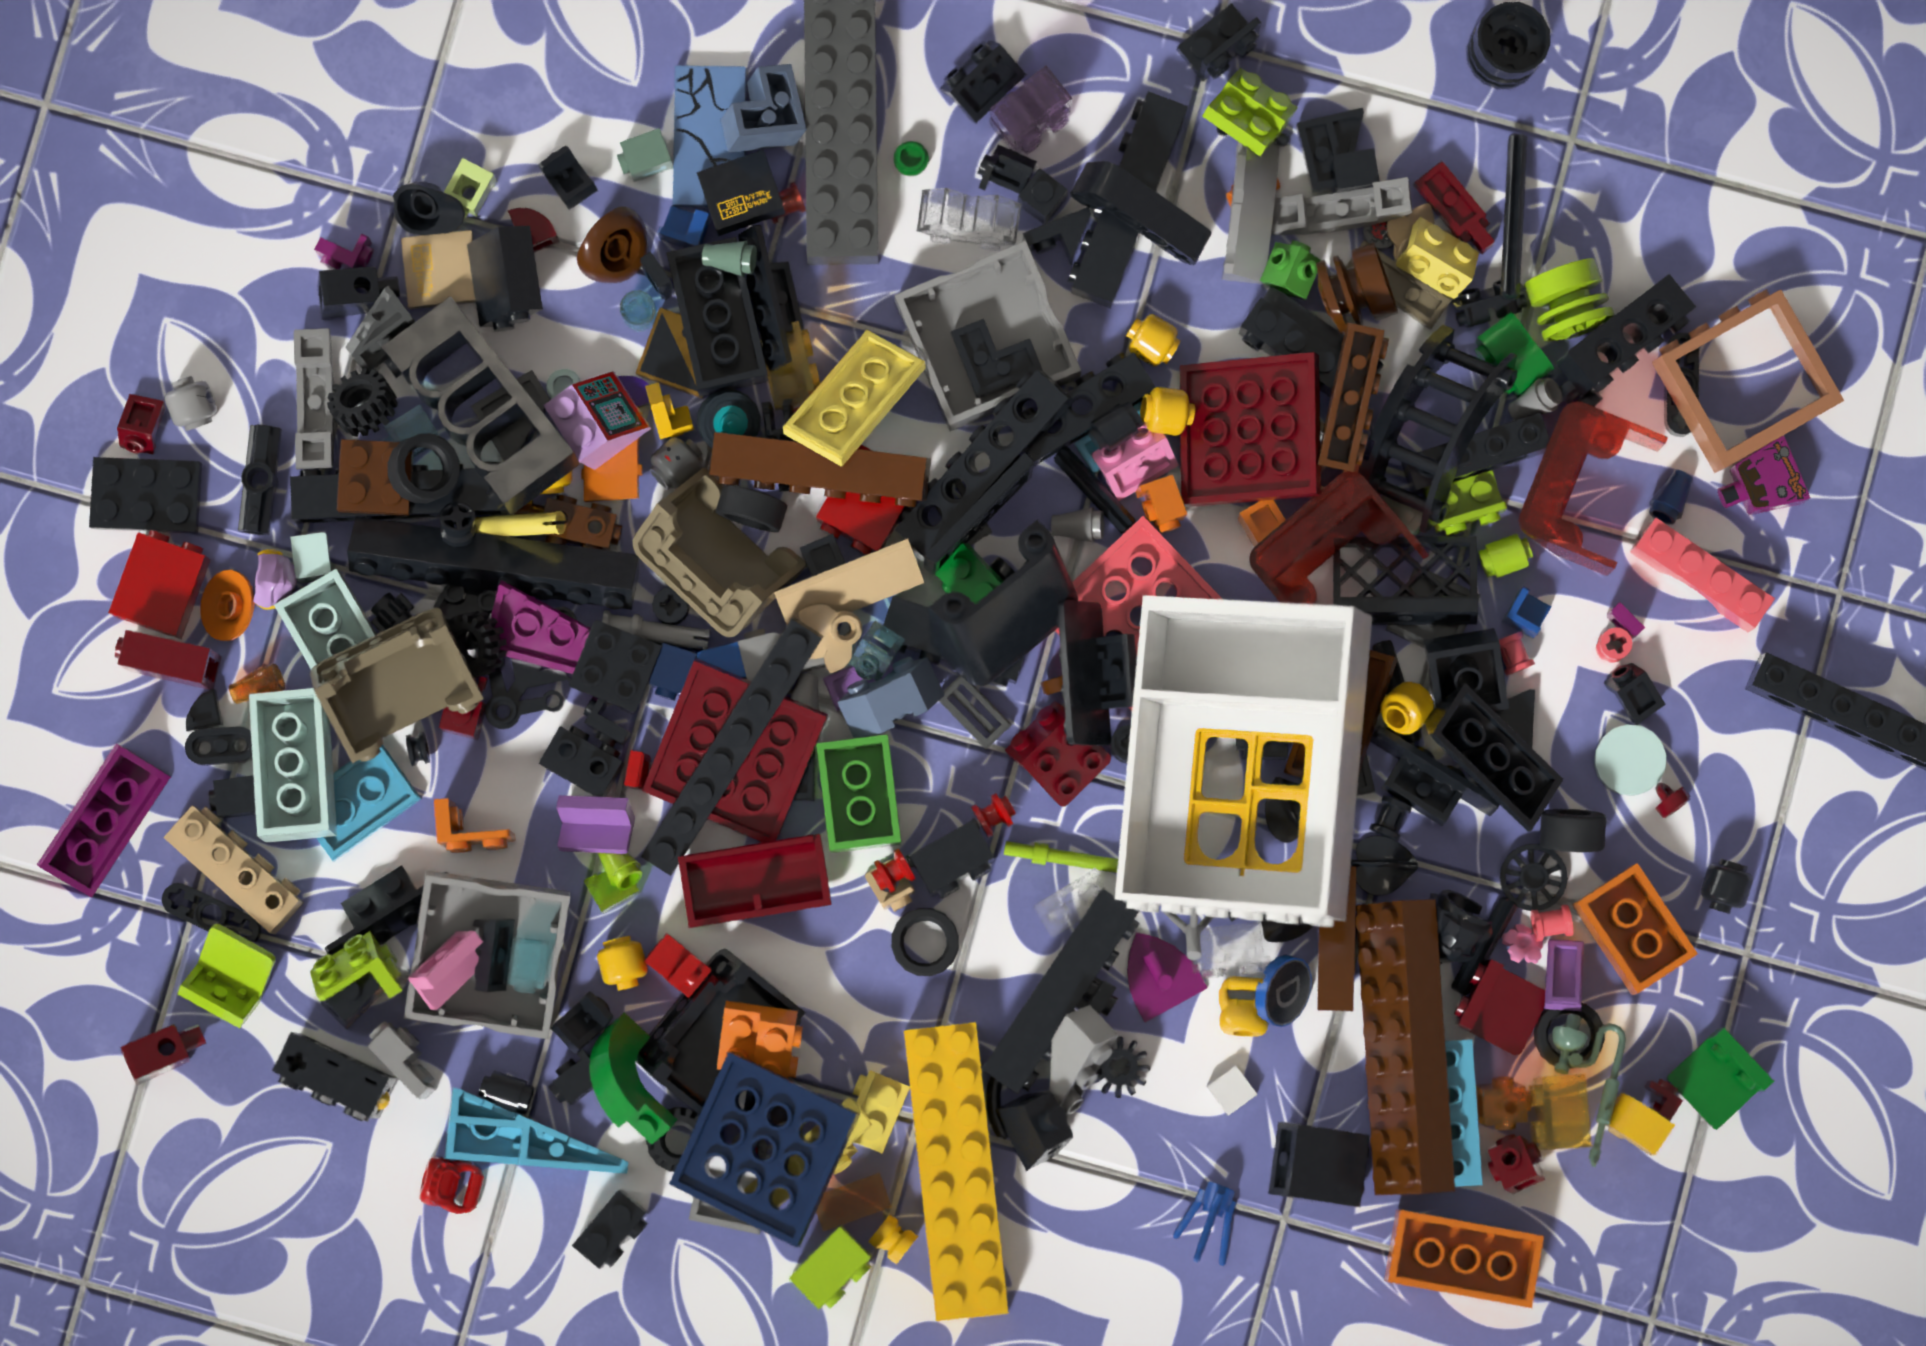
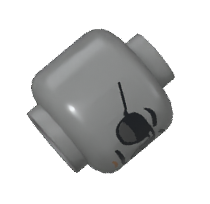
M192 376L172 382L174 390L169 391L164 399L174 425L184 426L185 430L188 431L213 422L211 416L216 413L217 406L207 382H194Z

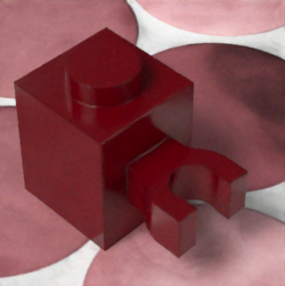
M480 676L478 687L481 693H483L488 679ZM479 701L476 708L460 714L458 711H450L448 707L444 708L439 728L443 732L478 740L485 717L486 704Z

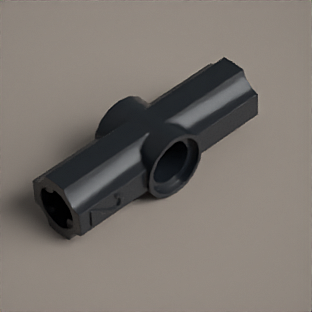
M259 424L250 425L246 464L241 475L243 489L238 532L253 535H270L274 494L278 487L277 469L282 435L281 428ZM258 472H266L268 474L267 484L262 488H253V476Z

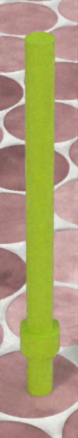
M1010 841L1005 842L1004 855L1032 859L1031 863L1046 865V862L1113 873H1117L1118 859L1049 848V844L1034 842V845Z

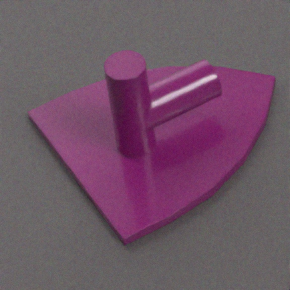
M1136 932L1129 951L1127 975L1130 993L1144 1022L1155 1018L1208 988L1191 960L1178 948L1158 937Z

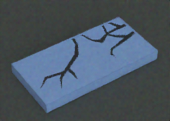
M675 66L673 206L708 207L696 172L745 156V151L728 152L721 118L732 103L746 102V66Z

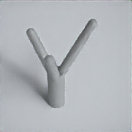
M1194 909L1193 916L1190 915V924L1187 925L1176 914L1163 912L1186 934L1187 957L1191 960L1201 958L1200 933L1214 917L1206 916L1198 924V914H1196V909Z

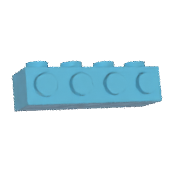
M1472 1039L1445 1041L1455 1187L1483 1185Z

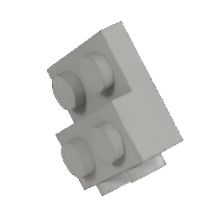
M385 1021L370 1034L369 1037L373 1041L367 1047L417 1099L426 1100L436 1090L431 1084L435 1078L420 1063L412 1065L422 1054L416 1048L420 1042L407 1028L403 1029L401 1026L396 1028L390 1022L386 1023Z

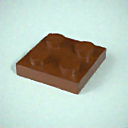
M341 439L337 498L338 512L410 515L411 501L402 498L393 489L388 478L387 463L392 450L400 442ZM414 450L407 455L405 460V472L411 483Z

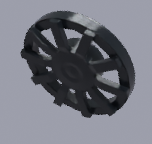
M1526 844L1509 853L1502 863L1499 875L1500 886L1505 897L1515 902L1518 908L1526 911L1536 909L1541 911L1557 903L1565 892L1568 879L1567 869L1562 858L1554 850L1545 849L1540 844ZM1528 850L1529 861L1527 865L1517 855ZM1533 850L1544 852L1539 863L1534 862ZM1549 856H1551L1557 865L1546 869L1544 864ZM1512 859L1521 868L1520 872L1507 869ZM1560 870L1561 882L1549 879L1548 874ZM1506 874L1518 877L1519 881L1507 885ZM1547 884L1559 887L1554 897L1545 888ZM1521 886L1523 889L1517 899H1515L1509 890ZM1528 891L1531 892L1532 905L1521 903ZM1537 891H1541L1548 902L1538 905Z

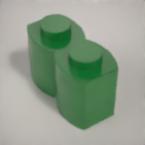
M1512 312L1479 335L1475 341L1478 346L1475 352L1479 359L1496 366L1510 353L1517 355L1515 364L1517 378L1512 388L1505 391L1507 394L1513 392L1517 398L1537 379H1545L1555 369L1545 353L1533 341L1525 327Z

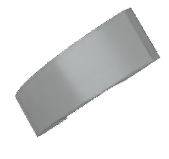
M1404 177L1373 182V187L1307 198L1303 194L1275 198L1271 233L1272 235H1303L1335 232L1383 223L1411 214L1412 204L1409 178Z
M330 329L294 330V365L296 367L297 384L296 469L332 468L334 417L327 407V403L330 402L328 395L329 393H334L332 389L334 378Z

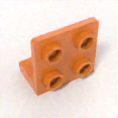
M449 798L434 799L437 843L446 847L450 853L471 852L472 845L483 844V848H486V850L507 849V842L516 841L515 833L509 829L458 834L459 830H464L462 809H459L456 803Z

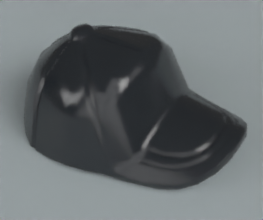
M423 181L409 183L399 187L393 194L395 219L409 233L415 235L448 234L457 230L465 218V209L462 203L455 197L442 192L440 187L435 184Z

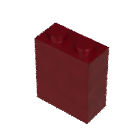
M125 630L124 638H118L114 657L118 658L117 665L129 672L208 690L214 689L222 657L210 648L131 630Z

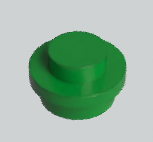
M906 141L900 144L894 152V165L905 176H918L928 166V152L919 142Z

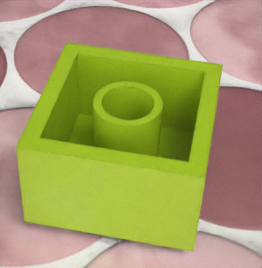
M841 1225L788 1279L818 1310L824 1305L831 1309L846 1294L842 1288L843 1285L850 1278L857 1283L871 1269L872 1266L867 1261L872 1255Z

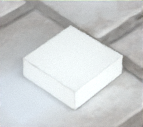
M1236 1065L1206 1086L1227 1116L1257 1095Z

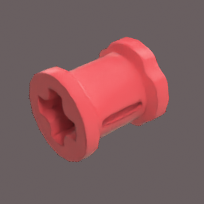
M1614 627L1599 636L1595 648L1600 659L1615 663L1630 653L1633 642L1626 630ZM1610 637L1613 641L1619 640L1622 646L1617 649L1618 653L1615 649L1610 651L1607 649L1606 645L1610 642Z
M1522 631L1499 640L1501 656L1506 666L1504 670L1506 676L1535 665L1534 660L1529 659L1522 642L1524 637Z
M1567 904L1561 905L1560 909L1539 912L1537 909L1531 910V926L1536 942L1543 941L1544 937L1565 934L1567 937L1573 936V921Z

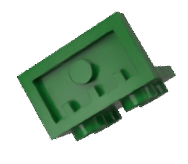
M1725 1028L1716 1029L1666 1077L1667 1081L1678 1089L1679 1094L1714 1130L1719 1129L1757 1092L1765 1091L1774 1082Z

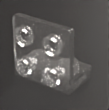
M1260 922L1205 928L1200 933L1201 958L1191 960L1193 973H1202V979L1224 977L1229 969H1237L1238 975L1260 973L1263 971L1264 965L1271 963L1270 955L1264 956Z

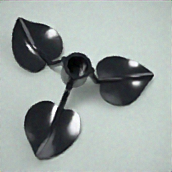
M1276 777L1272 784L1300 785L1281 777ZM1266 798L1265 818L1268 829L1276 839L1283 843H1291L1298 838L1301 809L1298 801ZM1371 836L1361 840L1356 847L1358 860L1351 859L1350 866L1357 867V884L1365 892L1377 896L1387 895L1396 891L1418 869V862L1407 848L1395 840L1383 836ZM1263 915V921H1261L1264 939L1273 943L1297 939L1314 926L1309 923H1302V917H1299L1298 924L1266 920V915Z

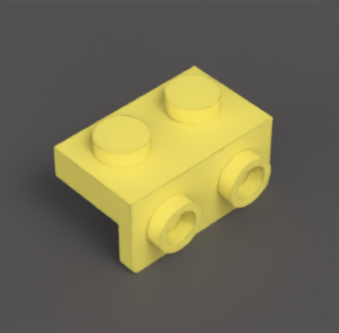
M1420 217L1412 226L1408 247L1397 258L1396 266L1447 297L1455 299L1473 280L1479 251L1472 248L1468 243L1462 242L1445 232L1439 226Z

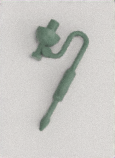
M1568 1014L1565 1027H1554L1552 1033L1553 1043L1561 1051L1559 1063H1556L1554 1071L1557 1073L1568 1074L1570 1067L1587 1068L1596 1063L1603 1035L1606 1031H1614L1619 1037L1611 1075L1605 1081L1596 1121L1599 1124L1594 1145L1589 1153L1591 1165L1596 1167L1600 1159V1147L1605 1126L1610 1124L1620 1085L1617 1077L1626 1045V1035L1623 1029L1616 1024L1608 1023L1602 1025L1597 1031L1591 1057L1583 1061L1582 1056L1576 1052L1582 1050L1588 1036L1579 1031L1582 1018L1575 1014Z

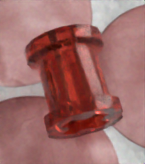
M795 182L790 183L789 188L779 191L786 213L771 218L773 224L779 223V218L796 211L806 212L804 202Z

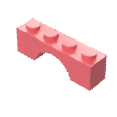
M1654 518L1649 523L1630 551V553L1658 572L1670 575L1693 588L1712 603L1718 613L1746 632L1756 628L1775 600L1774 597L1658 518Z

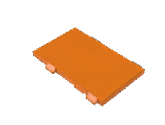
M640 437L597 469L593 470L584 465V468L581 469V479L584 480V502L639 499V476H643V465L639 464Z

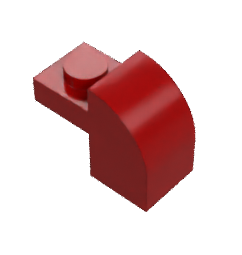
M667 932L644 960L645 963L688 998L712 971Z

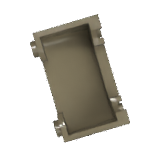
M704 467L657 503L634 535L632 540L633 549L636 555L717 632L726 637H735L776 598L774 592L788 587L807 565L799 555L787 547H778L768 556L732 521L718 515L715 511L723 487L719 484L717 478L709 475V471Z
M432 608L321 661L310 671L313 690L352 763L358 760L364 762L373 759L380 753L379 748L384 743V737L448 707L450 711H458L460 714L473 710L478 706L479 701L484 700L440 608Z

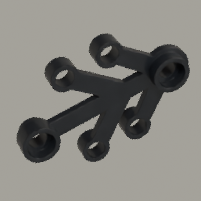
M555 608L556 610L577 620L576 615L569 608ZM504 657L499 658L503 662L502 665L496 668V671L488 674L493 697L486 704L485 715L488 722L498 729L512 728L518 723L520 716L544 710L551 713L559 712L564 706V698L558 691L550 690L543 697L520 699L528 688L565 680L570 682L571 680L566 672L551 668L540 671L542 668L540 665L511 658L515 681L507 692L502 675V670L505 667ZM551 695H556L560 699L559 705L555 708L547 706V699ZM502 705L510 708V714L506 718H500L497 715V710Z

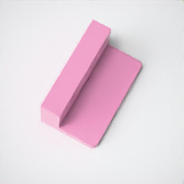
M456 931L408 977L431 1010L439 1009L474 975L475 967L479 960V956L474 950L483 943L475 931Z

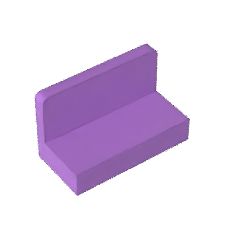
M559 795L556 809L562 821L557 844L560 851L628 853L635 823V815L628 798Z

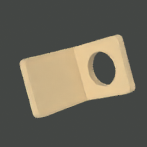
M891 858L890 860L884 862V864L893 860L894 858ZM871 871L865 874L867 882L884 911L891 907L895 912L912 902L910 895L915 893V889L908 879L903 878L899 880L896 891L890 893L880 890Z

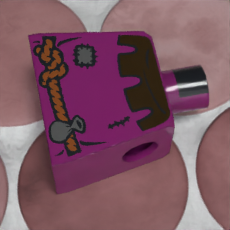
M1781 436L1734 465L1730 469L1734 482L1717 489L1720 501L1725 508L1743 502L1748 515L1800 505L1811 498L1785 436Z

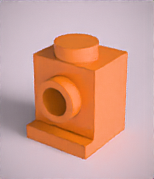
M1173 474L1138 487L1135 492L1137 498L1145 497L1146 500L1142 502L1144 514L1149 522L1154 521L1156 529H1160L1161 534L1181 527L1179 521L1184 520L1187 516V511Z

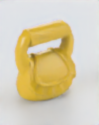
M1230 976L1223 981L1219 990V1005L1221 1008L1219 1025L1225 1034L1257 1037L1267 1032L1269 1023L1259 1017L1255 1006V999H1238L1237 997L1230 999L1228 995V990L1256 992L1258 982L1263 983V978Z

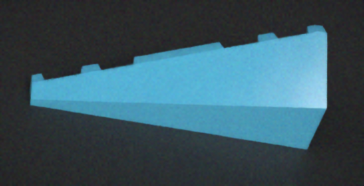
M459 1088L452 1089L445 1159L628 1173V1161L517 1113L498 1107L494 1103Z

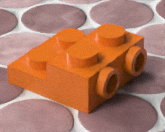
M726 1001L717 1069H721L728 1052H734L787 1079L789 1077L796 1078L799 1057L792 1056L793 1047L800 1048L803 1026L796 1025L798 1011Z

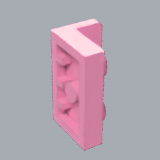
M1143 422V426L1138 428L1136 435L1113 451L1109 452L1103 448L1091 454L1094 462L1102 471L1113 496L1118 501L1136 492L1140 485L1152 482L1179 466L1166 436L1160 433H1152L1147 429L1145 422Z

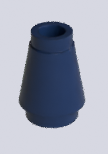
M1674 470L1672 475L1669 476L1650 500L1651 508L1649 514L1665 524L1674 525L1677 519L1682 518L1693 478L1682 470Z

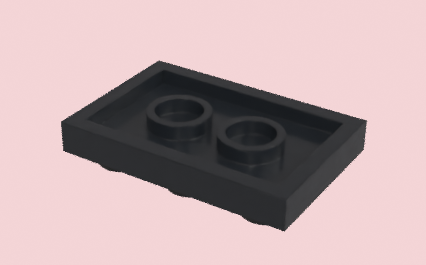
M93 457L89 528L94 530L144 532L153 530L156 532L198 534L202 463L200 461Z

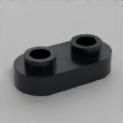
M241 726L195 730L186 739L185 753L192 762L202 766L246 763L253 759L251 730ZM239 739H244L247 743L246 749L242 752H237L235 749V743ZM206 741L209 742L211 750L207 754H201L199 751L200 744Z

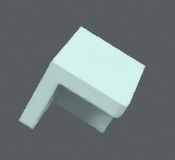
M321 532L290 537L294 571L298 582H314L335 570L334 564L330 561L327 534Z

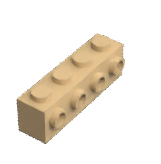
M192 805L163 838L269 933L276 935L304 903L298 897L301 890L286 877L282 881L277 879L271 873L275 867L259 853L255 858L244 849L248 843L234 830L227 834L220 828L218 824L221 819L207 806L200 810Z

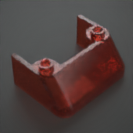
M1572 402L1566 405L1558 417L1519 513L1518 523L1520 529L1524 534L1553 554L1608 576L1616 568L1618 562L1581 548L1583 534L1576 524L1562 519L1587 454L1602 460L1613 458L1621 450L1625 439L1658 452L1666 444L1668 437L1583 402Z
M1347 471L1341 473L1321 490V496L1312 497L1252 549L1249 563L1252 570L1280 603L1315 605L1317 591L1307 577L1361 531L1371 542L1378 545L1388 544L1402 534L1423 559H1426L1429 554L1367 480L1357 472Z

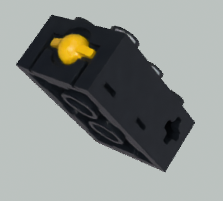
M290 1032L272 1069V1072L280 1075L279 1083L297 1091H303L304 1087L313 1091L311 1098L328 1106H336L337 1103L346 1106L343 1113L362 1122H368L369 1118L381 1117L384 1108L390 1103V1096L398 1081L397 1078L297 1032ZM298 1057H302V1061L307 1063L304 1070L300 1069L301 1066L296 1063Z

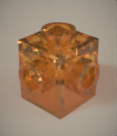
M1511 1076L1493 1077L1492 1083L1476 1085L1479 1123L1485 1126L1494 1125L1496 1130L1516 1129V1123L1528 1122L1527 1112L1531 1111L1532 1101L1526 1086L1514 1081V1078Z

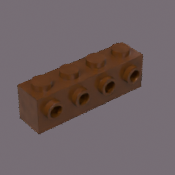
M1348 322L1346 324L1320 442L1318 465L1354 472L1355 465L1361 466L1365 444L1360 443L1363 429L1369 430L1373 415V409L1368 408L1371 394L1377 395L1381 374L1376 373L1379 359H1385L1389 339L1384 338L1385 330Z

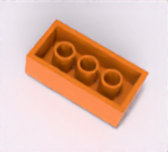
M1396 1209L1384 1281L1532 1308L1544 1236Z

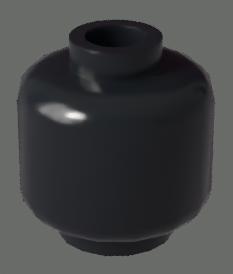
M1721 858L1719 863H1712L1708 866L1701 888V895L1711 901L1709 908L1730 914L1732 907L1743 908L1746 905L1753 883L1752 875L1746 872L1748 866Z

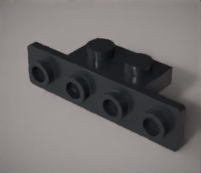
M753 225L740 233L738 238L739 242L747 241L748 245H755L757 250L754 273L747 274L746 282L754 303V317L762 338L763 356L767 360L768 369L771 371L777 370L792 361L786 334L799 333L804 330L789 261L770 263L761 225Z
M1379 725L1372 734L1370 742L1399 759L1382 789L1437 824L1443 826L1460 798L1488 816H1492L1498 809L1500 804L1480 785H1475L1467 780L1464 773L1456 767L1445 766L1435 760L1434 755L1426 748L1413 746L1404 740L1402 734L1393 731L1389 727L1385 728Z
M401 865L342 902L341 905L354 929L324 948L327 955L330 954L332 956L343 949L345 943L356 935L363 936L371 931L378 943L382 945L409 926L417 924L424 885L416 889L409 874Z

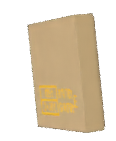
M472 230L401 238L407 302L410 310L436 307L450 296L457 304L475 302L467 244L474 241Z

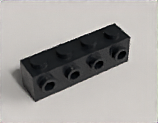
M1260 298L1240 327L1238 334L1243 337L1242 341L1253 350L1259 352L1261 349L1270 356L1309 352L1317 353L1319 355L1320 391L1331 397L1340 352L1272 304Z

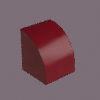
M530 208L508 210L514 226H530L534 253L560 242L553 225L542 213Z

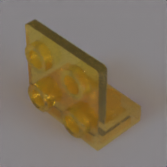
M799 321L792 322L794 332L786 334L792 361L777 370L770 371L767 360L764 358L775 411L782 409L783 400L793 399L794 406L802 405L820 384L816 363L808 364L807 357L814 356L808 329H800Z

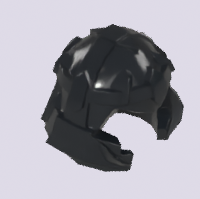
M1448 889L1442 890L1440 894L1430 893L1429 899L1436 900L1440 964L1470 961L1473 958L1476 943L1490 939L1492 935V920L1473 915V913L1479 915L1482 906L1458 892Z

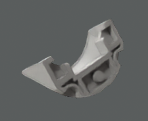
M1237 141L1235 177L1222 280L1264 284L1260 279L1266 267L1269 254L1277 184L1279 145L1272 143L1261 156H1258L1248 147Z

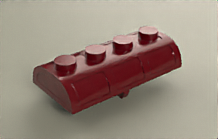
M821 834L678 857L689 928L832 905Z

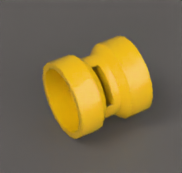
M889 1214L868 1242L876 1249H886L888 1251V1258L897 1264L918 1238V1235L911 1230L903 1231L902 1227L899 1226V1220Z

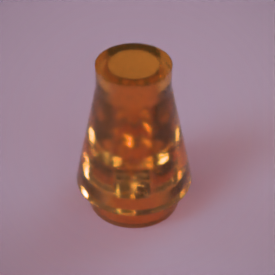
M266 663L237 682L229 685L230 695L237 705L248 702L249 694L285 690V681L276 664L267 665Z

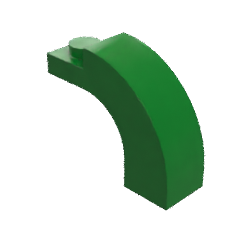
M624 1012L602 1032L593 1046L589 1064L591 1083L601 1107L618 1128L628 1122L649 1143L653 1144L672 1128L677 1119L645 1089L638 1076L636 1067L637 1056L650 1036Z

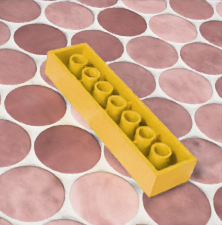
M976 1022L904 1030L936 1322L1008 1314Z

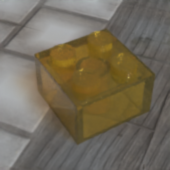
M1586 1073L1533 1078V1085H1528L1529 1106L1535 1107L1536 1121H1531L1532 1141L1538 1143L1539 1150L1592 1147Z

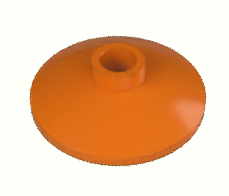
M234 570L221 571L211 578L204 589L200 604L201 620L206 632L216 640L231 641L238 638L247 629L252 619L255 605L253 602L254 592L250 581L241 572Z

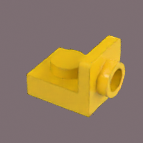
M659 382L645 386L660 439L678 437L694 429L688 406L674 409L670 394L662 395Z

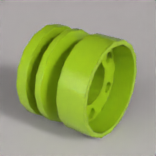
M1594 258L1582 259L1556 267L1525 282L1524 286L1526 287V293L1531 306H1549L1550 309L1537 318L1538 325L1555 323L1542 331L1541 334L1544 342L1569 340L1596 330L1598 326L1615 316L1613 307L1608 306L1596 309V307L1609 300L1607 293L1590 295L1589 290L1603 281Z

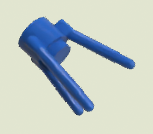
M1209 1181L1205 1190L1199 1188L1195 1201L1179 1223V1226L1173 1233V1237L1178 1239L1203 1203L1202 1211L1209 1214L1193 1257L1194 1262H1199L1216 1216L1222 1218L1225 1212L1219 1255V1265L1224 1266L1228 1252L1232 1216L1237 1204L1232 1201L1235 1191Z

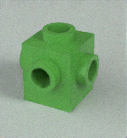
M1292 240L1291 244L1275 242L1260 281L1269 287L1276 288L1287 296L1307 299L1318 272L1316 263L1322 260L1310 253L1312 248L1302 242Z

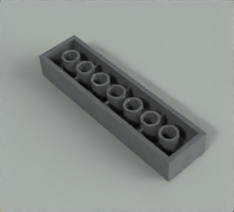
M804 0L805 125L807 129L805 131L808 265L879 264L876 0Z

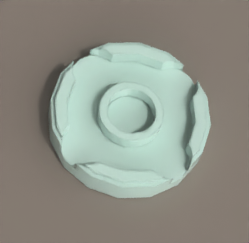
M1625 724L1613 728L1600 739L1595 750L1594 767L1599 780L1607 789L1620 795L1636 796L1648 792L1660 782L1666 770L1667 755L1661 740L1654 732L1641 725Z

